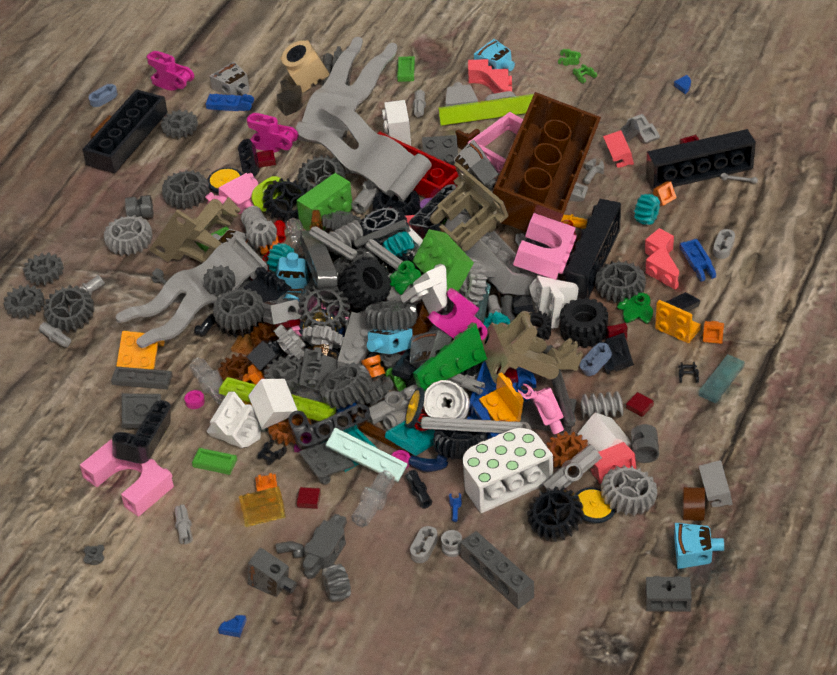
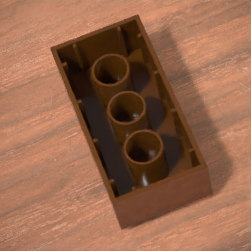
M537 92L534 93L492 192L504 202L508 217L500 224L509 225L527 232L534 213L561 222L601 117Z

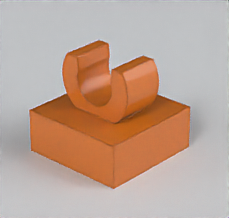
M668 181L653 189L654 191L652 192L660 200V206H664L677 198L672 183Z
M705 321L703 342L722 344L724 323Z
M252 364L248 367V374L243 376L242 381L251 380V384L257 385L261 379H265V375Z
M269 473L266 476H261L260 474L258 477H255L258 498L279 495L276 474Z

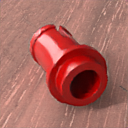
M277 220L274 222L277 228L276 234L278 235L279 243H283L286 241V224L281 220Z

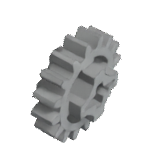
M282 325L278 326L274 332L279 337L277 342L291 358L295 356L303 361L306 344L292 328L287 330Z
M314 325L313 328L309 326L307 328L304 327L301 339L307 341L309 345H313L314 348L318 347L327 350L341 348L344 337L332 330L331 327Z

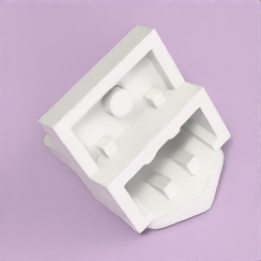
M438 264L434 269L427 271L413 282L414 286L400 297L403 304L409 301L413 304L422 299L429 314L432 311L440 312L447 305L445 265Z
M537 276L529 285L536 313H538V310L542 311V314L545 312L547 317H550L551 328H558L561 309L564 308L566 303H570L571 300H577L578 286L575 283Z
M228 392L212 417L207 433L211 437L226 441L240 448L248 447L260 440V423L251 405H245L235 392Z

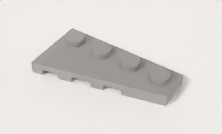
M351 312L337 367H342L346 363L350 365L353 362L361 364V360H364L370 352L367 348L368 332L373 328L366 325L365 315Z

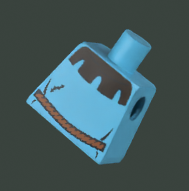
M495 39L474 53V60L488 59V66H492V69H508V71H512L515 66L511 59V50Z
M294 252L289 253L287 258H279L275 274L292 287L287 292L301 293L309 281L306 260L298 258V254Z
M407 328L394 331L372 329L368 332L367 348L370 352L393 354L410 349L413 336L412 329Z
M675 523L674 543L677 569L710 564L712 562V551H724V539L711 538L708 526Z

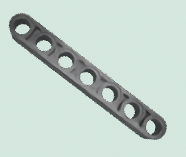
M311 230L300 231L301 248L316 287H337L336 269L326 245L310 236L309 232Z

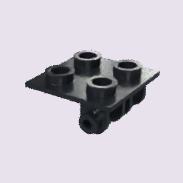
M257 267L255 270L257 277L244 286L245 290L250 288L252 291H256L261 296L263 302L277 300L292 288L286 284L284 279L278 278L276 274L268 272L264 267Z

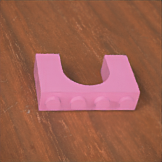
M534 213L525 237L544 243L551 248H543L522 240L513 265L556 280L558 274H563L577 235H574L576 227Z
M112 439L80 464L83 478L95 487L101 485L118 471L132 469L140 472V478L121 494L124 507L138 517L174 487L171 472L166 468H161L153 459L139 464L115 458L112 454Z

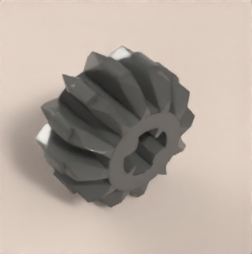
M213 265V269H207V273L204 274L203 278L206 290L210 294L216 293L217 296L220 293H226L228 290L232 291L236 283L233 270L229 269V266L223 267L220 265L215 267Z
M333 564L324 568L322 579L328 598L332 602H339L348 598L351 595V586L345 568L341 564Z

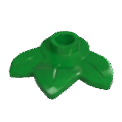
M404 261L398 266L397 271L389 277L391 279L390 285L395 287V290L400 295H403L410 284L413 285V282L422 276L421 272L415 269V265L411 261Z
M642 292L636 296L634 295L630 300L624 298V301H620L617 306L618 309L624 311L625 323L640 318L644 323L648 324L654 312L650 306L651 299L649 295Z

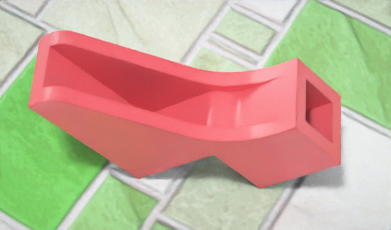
M488 59L468 60L469 83L483 84L494 94L512 91V75L508 76V69H492V66H488Z
M659 228L645 240V253L650 256L646 259V274L673 289H677L679 286V270L669 255L673 250L674 236Z

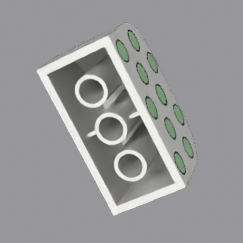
M516 428L498 434L491 439L472 446L465 452L463 456L465 491L479 512L484 513L544 486L542 483L553 474V454L532 430Z

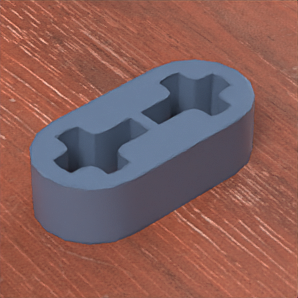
M107 84L89 94L90 105L92 107H100L116 98L118 92L115 85Z
M598 343L581 360L579 366L584 375H595L611 358L612 352L606 343Z

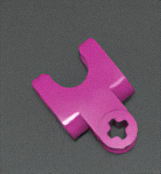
M152 51L147 55L148 64L157 70L151 76L153 85L173 91L178 88L184 89L186 83L194 79L193 71L186 66L176 64L173 56L160 51Z
M252 113L247 117V126L258 132L250 139L258 150H273L274 153L281 149L290 150L292 142L296 141L299 137L296 129L290 126L279 125L276 117L260 113Z
M449 288L446 294L453 301L452 312L447 315H440L432 311L428 316L429 320L452 338L459 333H463L472 322L476 323L481 340H484L487 336V328L475 317L480 308L455 289Z

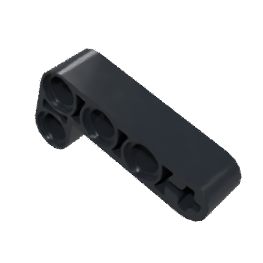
M450 184L443 187L409 221L411 228L422 240L429 229L441 232L439 226H441L440 224L446 217L438 224H433L430 221V217L438 209L437 205L457 188L456 185Z
M163 400L155 402L136 434L126 432L115 433L112 436L113 456L117 459L139 464L148 462L171 423V404Z
M358 404L313 425H310L302 411L297 410L289 415L287 425L298 448L305 450L327 442L335 428L347 433L363 426L369 419L370 410L366 405ZM357 412H359L360 414L364 413L363 418H361V416L356 417ZM299 418L302 420V424L296 426L292 423V419ZM343 419L347 422V426L340 427L337 421ZM322 427L327 428L329 434L322 435L319 433V429ZM302 436H308L310 437L311 442L305 444L300 440V438Z

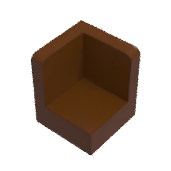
M476 128L467 134L459 129L455 131L457 147L463 150L471 139L480 134V130Z

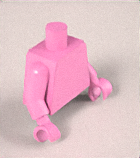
M245 173L219 187V195L214 196L210 192L205 198L208 200L207 204L212 199H217L223 204L227 197H230L241 210L237 214H241L246 208L254 206L251 195L253 189L259 184L252 173Z
M523 384L528 389V392L523 394L519 389L518 392L525 399L531 398L543 424L550 426L553 435L563 431L564 428L560 419L564 416L551 388L546 387L537 392L533 391L529 385Z

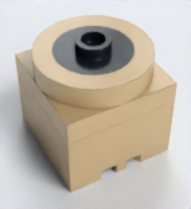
M308 40L297 41L291 44L282 54V63L302 93L310 89L311 84L314 83L316 85L318 83L317 80H323L330 75Z

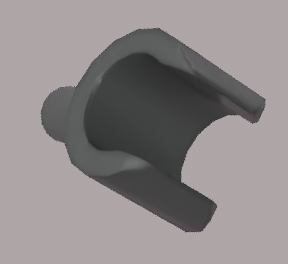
M156 268L152 272V281L154 283L161 282L164 285L167 281L163 278L164 273L162 270Z

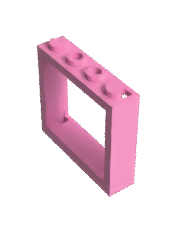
M511 112L473 138L499 174L506 159L485 148V146L507 130L515 134L518 133L523 119Z

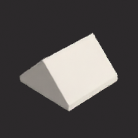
M261 379L248 395L262 430L289 418L293 411H297L285 379Z
M594 413L577 433V436L583 435L582 440L587 439L588 445L591 444L597 452L625 442L629 448H632L631 440L612 418L598 413Z

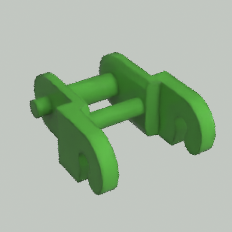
M562 49L560 51V55L563 56L565 53L567 58H559L558 64H561V61H563L564 66L579 64L580 52L571 51L570 49Z
M584 64L579 69H573V74L578 77V81L582 84L586 82L585 77L583 78L585 74L593 78L597 77L594 69L588 68Z
M389 368L385 373L386 377L389 376L397 391L404 390L406 384L403 378L393 376V368Z

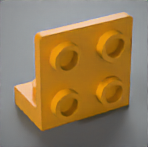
M658 300L656 303L655 329L690 343L700 331L701 324L692 321L691 313Z
M122 331L116 366L154 369L158 346L164 347L165 340L157 341L141 348L137 345V339L145 333Z
M501 372L498 374L496 390L479 398V402L483 407H486L491 420L520 422L524 399L519 392L515 391L511 380Z

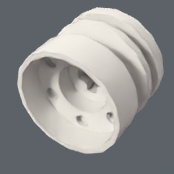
M441 380L433 383L425 392L423 405L430 417L466 418L470 410V400L468 394L459 385L451 381ZM447 400L451 401V403H450L451 407H450V408H448V407L445 406V405H447V403H446Z

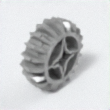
M121 216L120 219H114V222H109V226L105 227L104 241L110 252H114V254L120 253L121 256L124 254L129 256L134 253L136 255V252H142L143 248L146 249L151 244L153 239L152 228L142 216Z
M469 257L474 264L459 293L475 305H479L480 301L483 300V294H486L485 287L488 286L486 285L488 278L485 277L486 270H483V265L478 260Z
M625 465L621 468L616 466L614 470L610 469L603 477L601 497L604 498L605 504H610V509H617V514L621 511L625 513V516L628 513H631L633 516L637 513L642 515L645 511L648 512L655 504L657 483L653 481V477H648V472H641V467L634 469L633 465L630 468H627Z

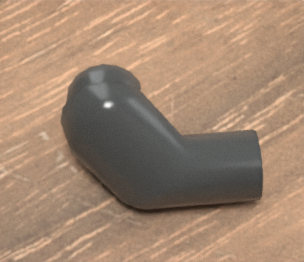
M294 541L276 543L277 554L293 551L295 558L304 557L305 555L303 553L304 546Z

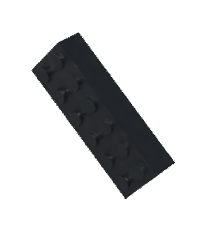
M136 89L82 149L86 165L116 173L168 113L165 97Z
M745 129L647 151L646 180L652 191H654L653 189L667 181L671 182L673 187L721 177L722 173L729 175L751 170L754 167L756 141L749 130Z
M599 199L598 204L593 207L592 216L587 219L586 229H583L581 232V240L576 242L575 252L570 255L569 265H566L564 268L563 276L566 277L565 282L575 283L578 286L577 298H590L595 287L597 272L600 267H604L616 241L621 226L620 202Z

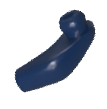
M437 455V459L411 456L408 464L423 472H433L445 469L448 466V458Z

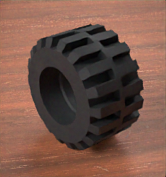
M371 257L359 258L347 266L340 274L339 284L342 286L340 290L343 291V296L348 298L350 304L365 310L370 304L381 302L389 296L392 286L390 285L391 279L388 277V271L384 269V265H380L378 260L374 261Z
M586 297L585 299L577 298V300H571L570 303H566L564 308L561 309L560 333L565 341L571 338V344L576 341L578 347L583 346V348H587V346H595L599 341L602 343V340L606 339L608 312L603 303Z

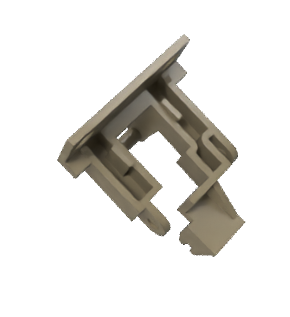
M456 162L454 165L459 177L453 182L458 187L437 205L438 209L431 215L430 221L433 224H438L444 217L452 221L465 208L469 216L472 217L466 224L462 222L452 232L443 225L439 227L441 232L447 233L463 251H468L487 232H493L496 228V223H502L508 217V213L502 200ZM478 203L483 207L480 211L478 208Z
M227 197L223 204L217 199H212L200 215L193 219L177 209L149 250L168 263L171 259L181 260L184 255L203 263L221 245V242L208 231L215 223L229 227L233 222L232 217L236 218L238 216L237 213L241 210L230 197ZM177 217L183 218L186 223H180ZM196 241L208 246V250L204 252L195 244ZM156 246L163 247L165 252L159 251Z
M527 311L519 313L509 325L502 322L498 325L491 323L487 328L486 338L482 340L487 356L485 362L495 383H497L498 378L497 370L501 365L499 373L502 372L504 374L509 367L517 369L519 366L547 379H554L558 376L561 369L577 371L583 353L580 351L576 354L578 343L575 341L571 344V338L562 343L558 350L552 347L547 354L541 353L546 349L547 344L544 339L536 337L537 329L532 325L530 321L531 316Z

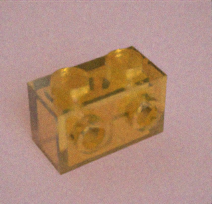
M279 486L239 496L245 527L286 518Z

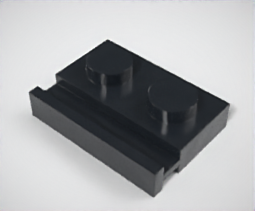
M624 333L607 338L605 342H602L606 343L612 352L611 358L604 364L607 374H610V371H619L634 365Z

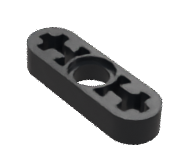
M244 139L238 145L241 168L244 174L252 173L255 177L260 170L256 147L250 139Z

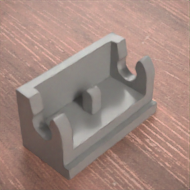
M721 460L700 465L699 470L708 501H714L711 502V506L733 505Z

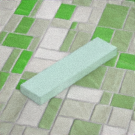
M337 428L333 430L326 443L327 448L399 483L408 465Z

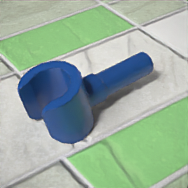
M450 493L449 505L453 510L452 521L457 522L458 508L462 505V497L459 493L458 498H452V493Z

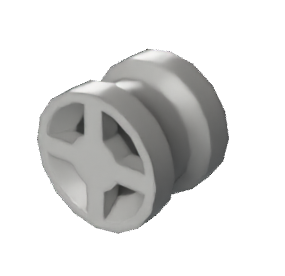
M448 530L441 536L442 552L448 557H456L461 554L460 542L462 541V535L458 531Z

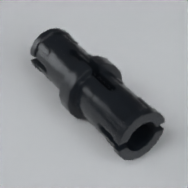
M416 470L407 472L405 478L411 487L412 495L416 496L420 507L423 509L430 507L433 502L427 493L426 484L421 481Z

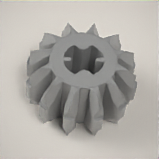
M258 218L256 222L251 221V225H247L246 238L251 246L255 245L257 248L263 246L265 248L266 245H272V242L276 241L277 228L272 220L267 221L266 218L263 220Z

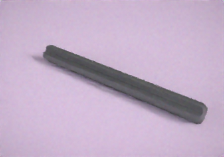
M547 345L543 353L547 354L553 346ZM559 370L558 376L551 380L560 410L564 416V424L567 427H573L576 419L561 370Z

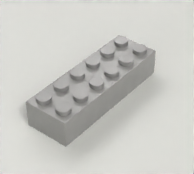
M460 212L452 221L448 219L444 226L452 232L462 222L466 224L472 217L468 213ZM495 231L487 232L468 251H464L467 256L479 257L488 261L498 270L495 277H487V280L497 287L498 292L502 294H515L517 296L530 294L529 285L537 275L534 272L513 265L516 253Z

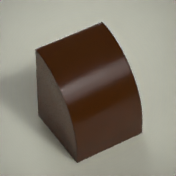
M683 487V520L704 521L705 488Z

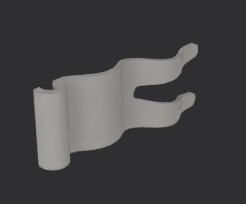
M361 37L353 38L349 48L337 59L325 84L310 97L302 122L299 121L296 126L298 134L302 128H308L314 131L332 133L343 141V137L346 138L348 133L347 127L337 118L324 112L321 107L322 104L329 101L336 105L347 106L355 111L358 105L374 89L384 67L394 58L398 49L397 44H388L380 55L369 61L356 82L348 86L345 83L355 57L359 54L363 43ZM299 135V137H298V139H297V140L307 141V140L301 138L300 135Z
M329 101L324 102L321 106L322 110L340 120L350 131L359 147L353 150L332 133L314 131L308 128H302L299 131L300 137L323 145L347 170L362 175L386 195L392 197L395 194L399 201L404 202L431 168L432 164L429 159L422 154L414 156L395 140L377 134L351 108L336 105Z
M238 235L235 237L236 241L232 246L227 242L219 245L201 265L174 274L166 282L159 294L149 303L130 307L119 312L116 315V321L124 323L134 318L150 317L159 314L180 293H185L186 296L171 320L165 325L143 334L137 339V345L144 348L157 341L174 338L189 325L194 315L203 306L216 302L217 297L222 295V293L219 296L216 293L210 294L206 290L203 278L204 274L207 273V269H213V265L215 267L220 265L223 267L229 266V269L233 270L236 283L232 288L233 291L235 288L238 289L249 276L255 279L257 277L255 273L257 267H264L267 270V264Z

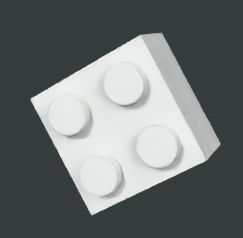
M405 100L385 102V110H382L383 120H385L383 123L384 133H388L386 135L411 146L410 125Z

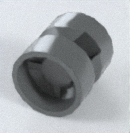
M151 195L140 196L139 199L136 197L125 198L126 215L130 217L136 215V217L142 216L143 219L153 218L154 212Z
M648 424L638 425L633 428L631 440L635 460L640 463H650L657 460L659 457V444L656 428Z

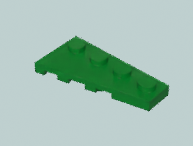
M472 322L463 333L455 336L449 345L442 347L435 357L428 359L413 372L418 388L421 387L426 391L433 383L447 380L487 360L476 323Z

